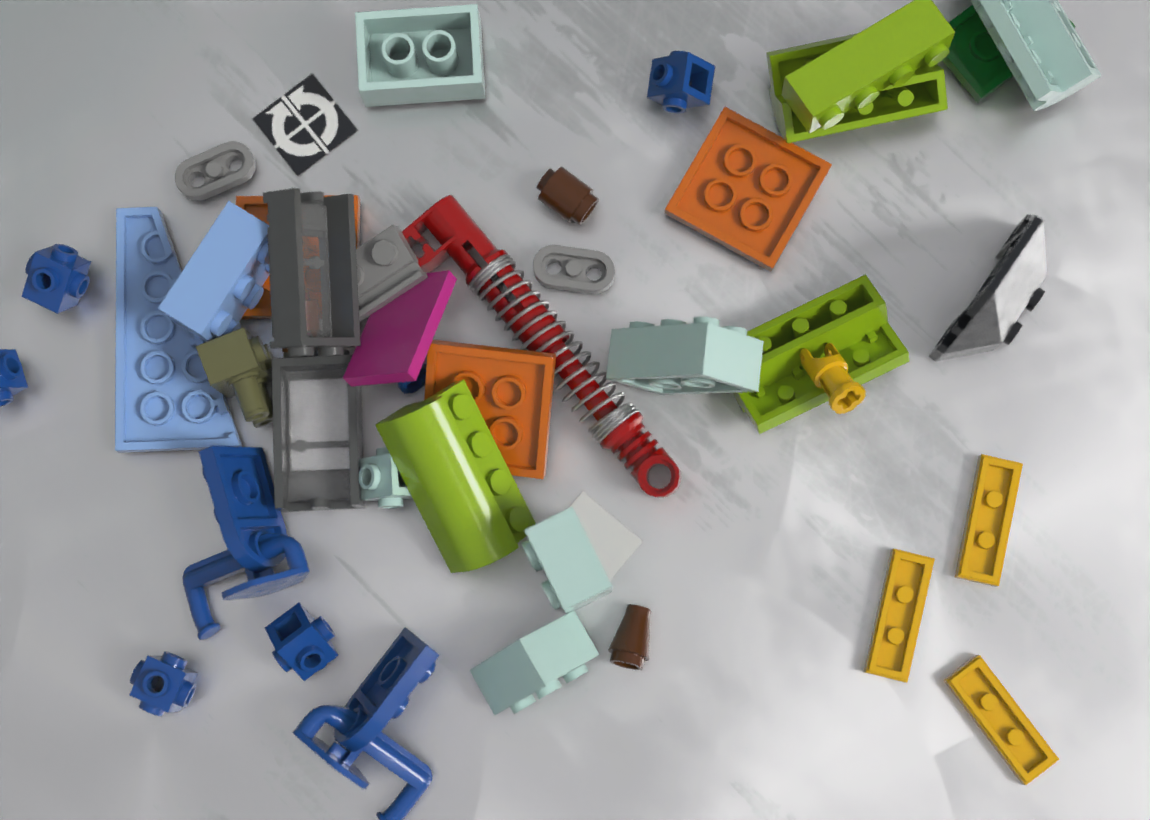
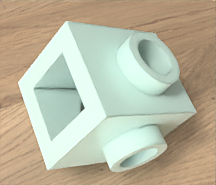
M387 447L376 449V456L360 459L359 483L361 486V500L378 501V508L390 509L404 507L403 500L413 499Z

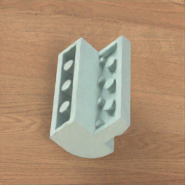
M970 0L1033 111L1046 108L1069 97L1102 76L1058 0Z

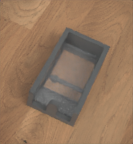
M298 188L264 192L263 204H268L267 221H269V227L267 230L272 336L274 338V342H270V348H288V356L314 355V348H318V356L344 355L343 347L361 346L354 194L324 197V192L300 193Z
M343 349L344 355L288 356V352H284L283 358L272 359L275 509L281 512L365 508V501L361 500V486L359 483L360 459L363 458L361 386L351 387L343 379L352 357L347 349Z

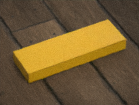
M983 454L979 455L955 578L994 587L999 586L1023 463Z
M894 548L891 549L865 663V673L904 683L908 682L934 558Z
M980 655L974 656L943 680L1021 784L1027 785L1059 760Z

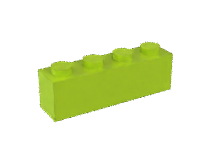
M914 0L785 76L782 96L809 134L820 127L824 130L831 128L844 117V113L855 106L859 109L866 107L879 96V92L890 85L894 88L899 87L914 75L915 70L925 64L931 67L941 62L950 52L949 47L955 31L932 0Z

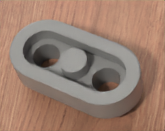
M236 141L226 142L183 161L176 169L175 183L186 198L193 201H203L247 182L255 172L256 161L249 148L244 144ZM233 161H242V166L239 170H230V164ZM196 177H205L203 185L193 187V180Z
M548 245L540 249L533 260L534 275L537 281L547 288L600 294L609 289L614 281V264L608 255L600 251ZM550 263H558L562 267L561 271L556 275L549 274L546 268ZM596 268L601 271L602 276L600 279L593 281L586 274L590 269Z

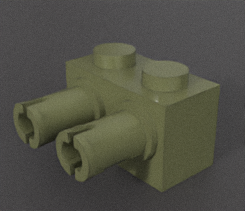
M243 327L196 346L210 386L227 398L236 396L245 421H252L254 427L258 428L273 423V405L265 387L269 382H272L271 368L272 359H274L268 344L263 345L259 336L253 337Z

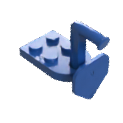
M210 446L199 451L203 466V477L208 484L214 505V516L219 523L224 542L228 550L188 566L183 573V586L194 624L199 632L197 635L199 640L210 638L221 628L219 623L214 622L204 587L245 571L248 581L221 593L223 600L254 598L275 593L298 584L310 573L301 544L295 538L287 536L282 513L275 509L274 485L263 447ZM286 557L289 570L274 573L273 567L279 565Z
M406 627L355 691L345 707L321 705L313 708L293 731V734L331 767L363 789H366L370 783L353 764L362 751L407 782L392 804L383 813H376L379 820H403L432 781V772L426 763L382 732L391 718H397L405 710L409 702L408 696L417 684L425 682L431 676L436 667L435 661L439 657L436 651ZM325 722L335 729V741L331 746L315 736Z

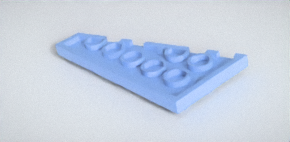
M158 207L116 208L115 451L127 453L203 450L210 446L243 447L226 397L210 386L196 346L205 343V341L179 326L158 309L182 272L162 212Z

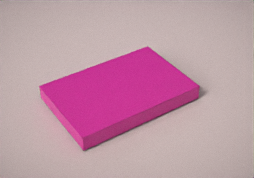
M449 270L426 273L428 278L369 316L360 336L361 346H356L343 376V379L351 387L417 380L457 280Z

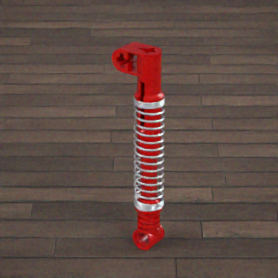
M453 195L446 196L436 202L402 231L414 254L416 253L413 247L417 243L422 246L425 254L421 258L417 257L419 261L418 264L425 273L435 270L449 257L453 259L466 275L465 282L469 289L472 290V293H474V296H479V301L487 300L489 303L487 311L494 309L497 313L495 321L503 320L506 323L504 331L511 329L514 333L512 341H517L518 339L523 345L520 350L556 354L554 378L559 374L563 381L554 388V392H558L566 385L571 388L572 391L563 398L562 402L568 401L576 394L581 401L572 407L571 412H575L585 405L589 412L582 416L579 422H584L591 415L595 417L598 422L588 429V433L593 432L592 438L598 441L597 444H600L602 449L611 450L613 454L616 452L620 453L617 459L620 462L623 460L627 461L624 464L627 470L632 467L633 471L630 474L644 492L657 498L668 497L676 492L682 480L681 471L663 447L656 448L659 444L656 439L653 441L649 440L652 434L649 431L643 433L645 426L642 423L643 415L639 412V409H636L634 403H626L620 406L625 399V393L619 392L612 395L616 389L617 382H609L603 385L607 380V372L597 373L600 362L593 361L588 363L591 358V352L584 351L580 353L583 342H572L574 331L564 330L566 328V321L556 320L557 311L548 310L549 301L539 300L541 291L531 290L532 281L523 280L524 271H515L516 261H513V258H510V255L505 250H499L494 246ZM427 229L442 245L437 250L431 247L427 239L422 235ZM473 247L487 263L483 269L468 252ZM505 284L508 289L501 292L499 288ZM513 294L516 299L510 303L507 298ZM580 344L573 354L569 348ZM588 354L585 361L581 364L578 358ZM596 365L591 374L586 370L589 367ZM605 375L601 382L598 384L595 379ZM613 386L608 394H606L604 389ZM621 396V398L616 404L612 401L613 399ZM656 465L667 466L671 472V480L664 488H654L649 482V472Z

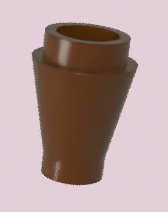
M627 605L625 615L608 649L611 653L610 663L627 669L643 670L644 662L649 661L650 616L652 612L650 609L639 605Z

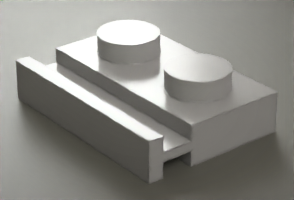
M396 225L390 226L356 249L359 321H363L428 278L427 274L418 264L419 261L400 228Z

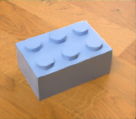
M228 201L158 309L179 326L205 342L240 329V319L248 308L253 309L258 304L264 292L262 286L270 275L267 230L269 225Z

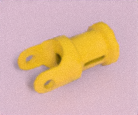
M832 343L825 345L826 357L813 358L808 349H801L800 361L803 368L816 387L823 388L829 397V406L837 414L847 413L864 400L866 396L865 389L851 378L848 373L847 363Z

